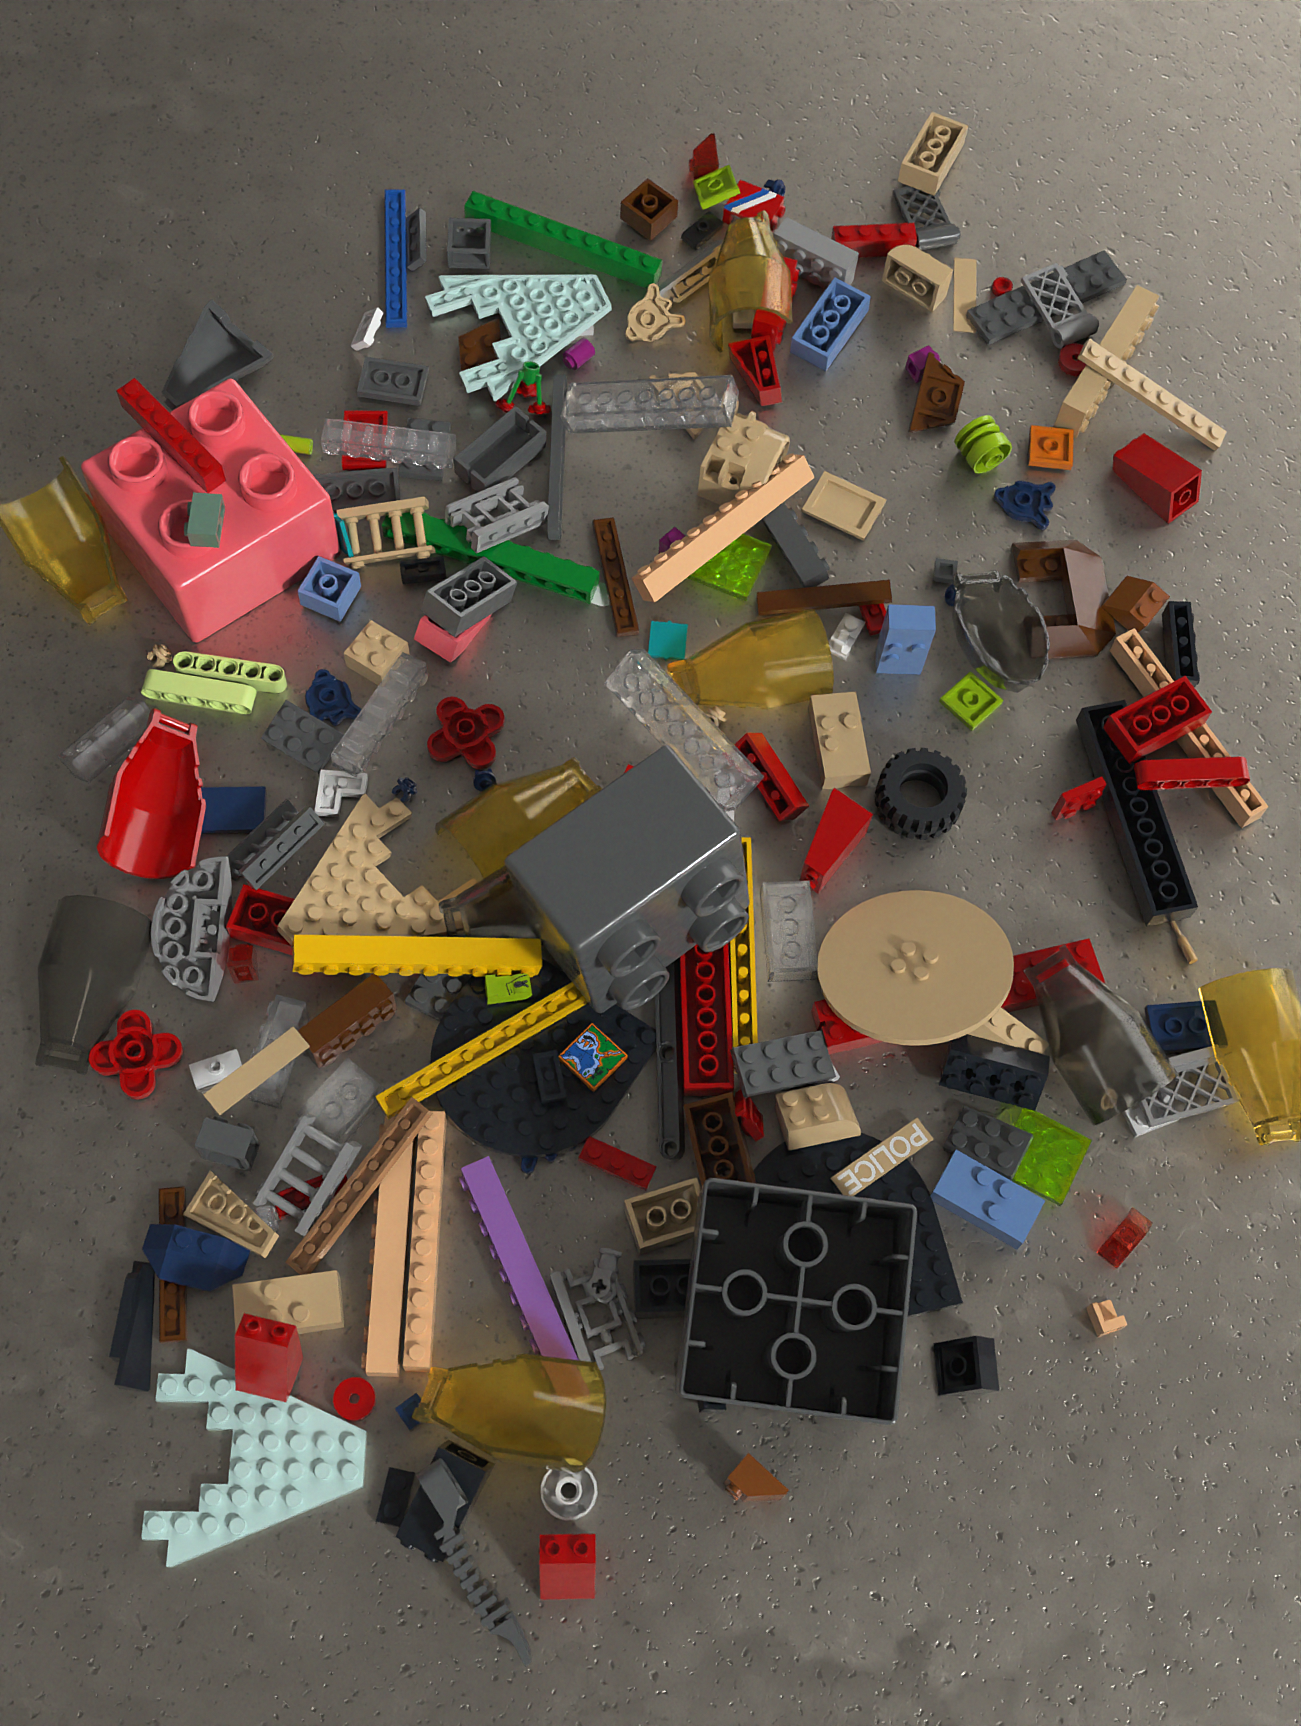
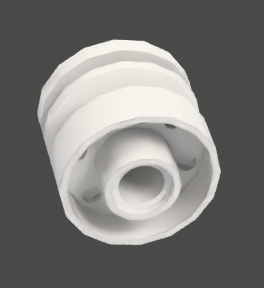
M574 1461L560 1462L551 1467L545 1474L541 1484V1499L545 1508L554 1517L563 1520H575L587 1514L594 1506L598 1495L597 1482L593 1473L583 1464ZM569 1482L573 1483L577 1488L576 1495L571 1499L566 1498L562 1493L563 1486Z

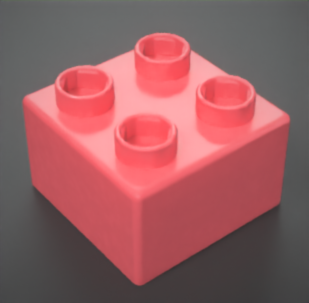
M227 379L169 412L223 467L226 481L210 492L211 494H222L225 504L219 548L190 546L188 537L184 535V524L189 522L187 505L188 502H192L193 492H207L143 428L90 457L81 464L82 473L104 528L186 635L195 643L204 640L304 579L318 556L333 561L341 554L329 494L234 379Z

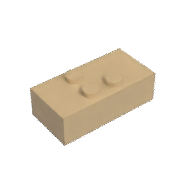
M931 112L901 163L898 182L935 196L964 145L968 125Z
M856 691L811 695L808 711L822 790L867 785L871 770Z
M337 1270L232 1285L236 1331L244 1313L296 1325L298 1334L345 1327L341 1282Z

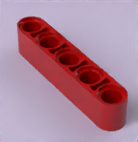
M1245 757L1144 760L1134 765L1137 788L1140 790L1236 787L1250 782Z

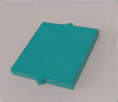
M333 512L340 549L351 558L354 555L344 521L337 513Z
M651 621L648 657L661 658L665 661H668V659L685 661L688 624L672 623L671 621Z

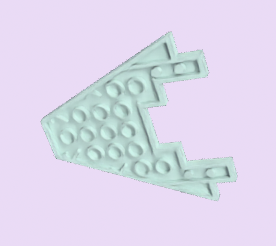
M597 275L439 276V281L443 291L425 296L426 303L433 317L471 304L479 319L496 313L500 314L511 338L492 343L497 360L459 372L460 379L467 393L488 387L493 401L498 400L513 388L518 371L522 370L524 362L532 361L541 366L612 310L611 303Z
M187 1349L185 1374H158L157 1402L209 1403L206 1429L233 1430L228 1484H201L199 1512L144 1511L141 1539L168 1541L166 1567L179 1565L364 1487L367 1432L290 1395L286 1403L236 1391L235 1369L192 1349Z

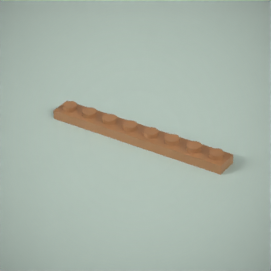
M413 1097L406 1103L286 1260V1263L298 1274L305 1275L313 1272L433 1113Z

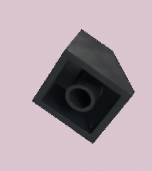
M976 1335L934 1343L939 1396L979 1395L1000 1391L994 1338Z

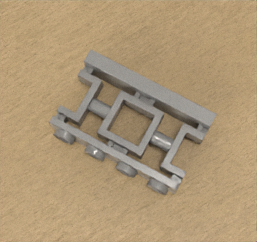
M514 477L447 505L445 523L447 525L450 524L452 527L462 523L467 528L466 540L468 542L472 541L471 549L479 553L546 524L549 506L544 501L540 503L538 500L528 503L523 498L524 487L522 485L518 486L519 480ZM498 509L503 515L493 518L488 512Z
M598 1258L593 1260V1264L597 1268L600 1261ZM618 1266L616 1267L615 1272L617 1275L620 1274ZM566 1269L561 1273L557 1271L550 1274V1281L573 1348L585 1376L594 1374L595 1371L603 1370L604 1366L600 1356L624 1348L628 1360L636 1356H642V1348H645L646 1345L642 1333H636L634 1323H637L633 1308H627L625 1299L628 1298V1294L624 1284H619L618 1280L616 1281V1299L608 1303L614 1321L590 1329L583 1307L599 1302L588 1291V1283L593 1274L573 1280L570 1269ZM567 1280L570 1290L580 1286L584 1287L587 1298L575 1302L577 1313L573 1311L563 1281ZM620 1315L623 1316L634 1347L632 1349L627 1339L614 1343L611 1336V1330L622 1326ZM584 1329L587 1339L600 1334L604 1344L603 1348L593 1351L595 1359L593 1363L590 1360L580 1331Z

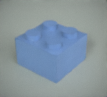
M318 556L297 591L300 605L341 622L361 588L360 576L354 570Z

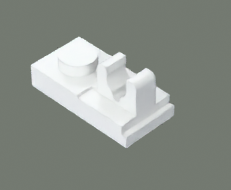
M845 613L825 651L846 660L866 622Z

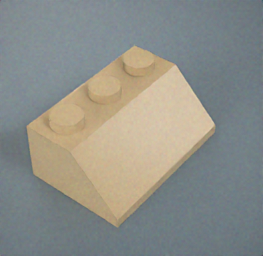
M1000 1008L982 1026L968 1033L969 1035L1041 1054L1044 1053L1049 1045L1047 1041L1003 1008Z

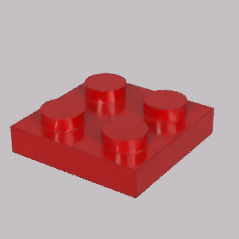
M1101 776L1061 793L1051 812L1055 820L1062 817L1068 819L1081 809L1086 811L1093 808L1106 786L1103 777Z

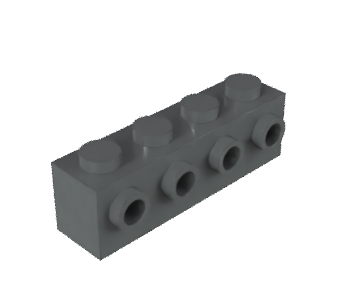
M783 502L762 518L764 526L803 588L816 587L829 579L827 572L830 569L824 558L820 559L817 555L819 550L814 541H808V533L803 524L798 525L796 522L798 518L793 508L788 509Z

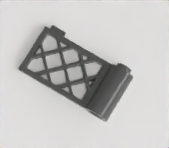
M911 186L893 189L894 198L905 222L924 224V227L915 228L917 235L915 247L924 251L957 244L958 239H960V229L955 224H951L938 197L940 196L939 189L935 196L932 194L925 196L919 193L921 190ZM907 194L912 197L907 200L902 198L901 195ZM916 198L921 201H924V203L922 205H919L917 203H914L913 201ZM927 204L936 206V210L927 208ZM910 207L918 210V212L913 214L908 212L907 209ZM923 212L931 217L928 220L920 217V214ZM933 219H940L943 223L937 224L933 222Z

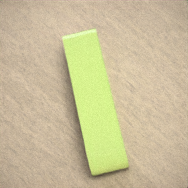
M186 651L177 653L173 658L174 667L179 674L245 684L255 688L257 691L268 693H281L287 687L284 670L279 665ZM252 674H257L255 677H249ZM275 677L279 678L276 681H272V679Z
M150 669L146 673L141 693L145 697L155 700L247 715L252 712L257 690L245 684Z

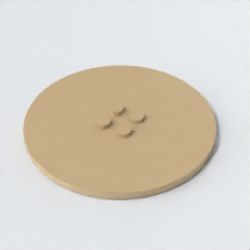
M909 890L874 897L855 906L841 916L830 928L821 944L817 968L822 994L829 1007L843 1022L856 1031L880 1041L916 1046L937 1044L959 1038L976 1030L993 1017L1003 1005L1011 989L1014 961L1012 949L1005 933L985 911L953 895L934 891Z

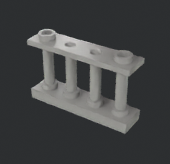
M312 1114L304 1115L296 1121L293 1127L295 1132L266 1182L261 1183L255 1192L256 1199L253 1202L255 1206H261L269 1201L296 1218L299 1224L295 1231L302 1236L309 1232L325 1211L362 1145L355 1141L339 1144L311 1126L316 1118ZM305 1135L335 1153L337 1159L333 1166L323 1164L299 1148ZM293 1157L323 1175L324 1181L320 1188L317 1187L315 1189L286 1170ZM280 1179L310 1197L311 1204L307 1210L299 1209L273 1192Z

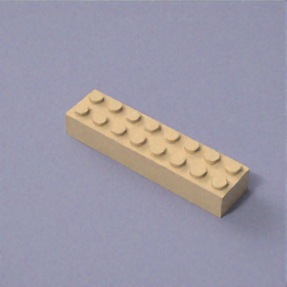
M1137 285L1099 345L1124 362L1130 359L1136 349L1133 346L1140 344L1145 334L1143 332L1145 330L1148 331L1154 320L1151 317H1154L1159 308V305L1156 304L1159 295ZM1086 365L1063 401L1054 428L1073 429V438L1076 439L1080 431L1083 433L1086 431L1090 423L1088 420L1091 417L1094 418L1099 409L1098 405L1100 402H1104L1108 394L1106 390L1112 388L1115 383Z

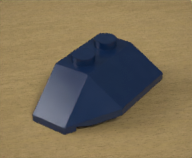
M150 1224L142 1247V1251L160 1280L206 1292H211L242 1277L250 1254V1250L227 1238L171 1224Z

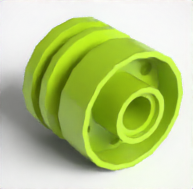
M989 415L978 417L969 422L959 431L954 440L961 454L966 456V460L972 470L978 474L992 470L1001 464L1012 450L1010 441L1004 433L1000 432L999 426L995 423L992 416Z

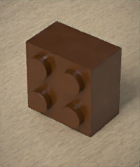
M647 178L621 201L620 219L651 241L677 218L679 200Z

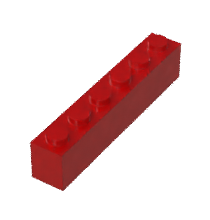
M133 378L116 390L122 408L207 493H210L226 481L222 465L136 378Z

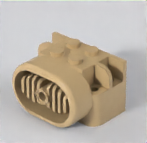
M734 400L700 466L697 496L720 505L732 501L735 495L742 490L753 489L752 484L761 481L762 486L767 483L774 467L778 466L782 462V458L787 455L790 444L788 435L770 429L766 424L755 420L756 412L751 411L748 417L737 413L738 400Z

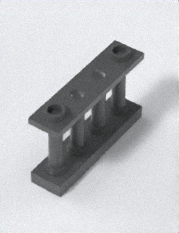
M285 799L227 855L231 879L235 881L242 876L252 889L257 890L324 825L323 821L310 806L306 805L298 812L292 803Z

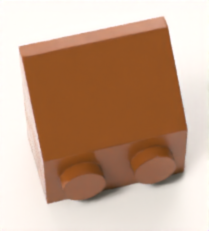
M1126 576L1101 607L1128 631L1135 628L1137 632H1140L1149 624L1170 596L1152 581Z
M749 1453L723 1483L727 1486L725 1491L736 1501L740 1498L743 1502L781 1500L789 1491Z

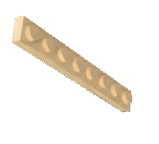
M1088 339L1079 354V360L1214 451L1220 448L1227 432L1226 430L1093 340Z

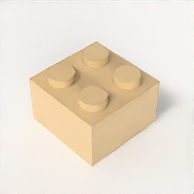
M372 620L369 621L344 652L347 667L381 688L386 686L410 656L408 642Z

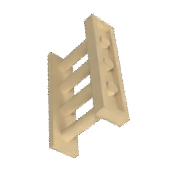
M426 497L337 510V515L348 527L349 541L354 555L351 558H344V563L347 566H351V569L365 567L364 564L412 556H417V559L430 557L432 553H436L432 545L426 546L422 518L424 510L429 509ZM410 512L414 519L418 547L404 549L400 517L402 513ZM381 516L391 518L396 551L382 552L378 524ZM367 519L370 524L374 554L361 556L356 524L358 520Z

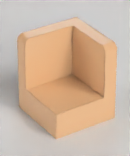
M1111 1300L1100 1303L1094 1302L1086 1307L1097 1337L1121 1330L1127 1326L1124 1315L1117 1317Z

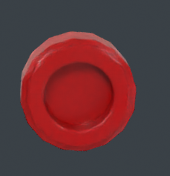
M998 277L993 281L992 293L997 297L1012 291L1013 284L1006 277Z

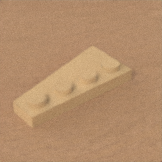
M212 1171L208 1173L183 1213L186 1218L264 1258L267 1257L279 1237L268 1224Z

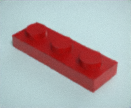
M591 1136L586 1140L578 1157L579 1161L645 1191L657 1169V1166Z

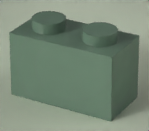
M193 492L192 502H188L187 505L189 522L184 524V535L188 537L190 546L219 548L225 514L222 494Z

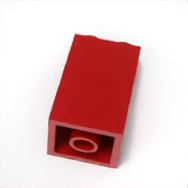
M1143 433L1133 439L1128 445L1119 449L1113 455V471L1166 523L1169 524L1199 502L1202 470L1147 434Z
M836 788L830 794L799 879L807 890L815 891L817 894H819L866 835L873 816L871 812Z
M244 1313L235 1334V1390L287 1403L303 1360L296 1325Z
M596 1534L540 1535V1600L595 1599Z

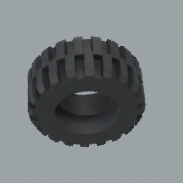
M921 747L920 751H916V748L907 749L906 754L901 751L895 755V758L889 759L885 768L882 769L875 790V805L879 807L877 812L880 818L885 817L884 823L888 828L893 826L895 828L894 832L898 835H901V833L907 834L909 839H914L917 836L919 840H927L930 835L932 838L939 837L941 832L946 833L951 829L952 825L957 822L964 807L967 788L965 787L966 780L964 775H959L961 769L957 764H952L950 757L946 756L944 758L940 755L941 752L937 750L929 752L928 748ZM911 780L927 782L938 791L941 803L929 808L917 807L903 797L900 785Z

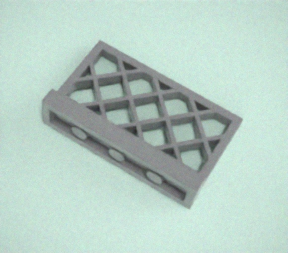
M1219 1044L1131 1068L1124 1075L1127 1085H1132L1149 1128L1235 1104L1239 1101L1221 1061L1220 1055L1222 1050ZM1215 1064L1218 1071L1216 1079L1204 1073L1207 1066ZM1190 1071L1198 1075L1195 1085L1183 1079L1185 1072ZM1165 1077H1169L1177 1082L1173 1091L1161 1085ZM1202 1078L1214 1084L1210 1093L1199 1088ZM1147 1083L1155 1088L1151 1097L1142 1092L1140 1084ZM1180 1084L1192 1090L1189 1099L1177 1093ZM1217 1087L1226 1090L1229 1099L1222 1100L1214 1096ZM1158 1090L1171 1096L1167 1105L1155 1099ZM1196 1092L1208 1098L1205 1106H1200L1193 1102ZM1174 1098L1186 1104L1183 1112H1178L1171 1108ZM1152 1104L1164 1110L1162 1118L1154 1120L1150 1111Z

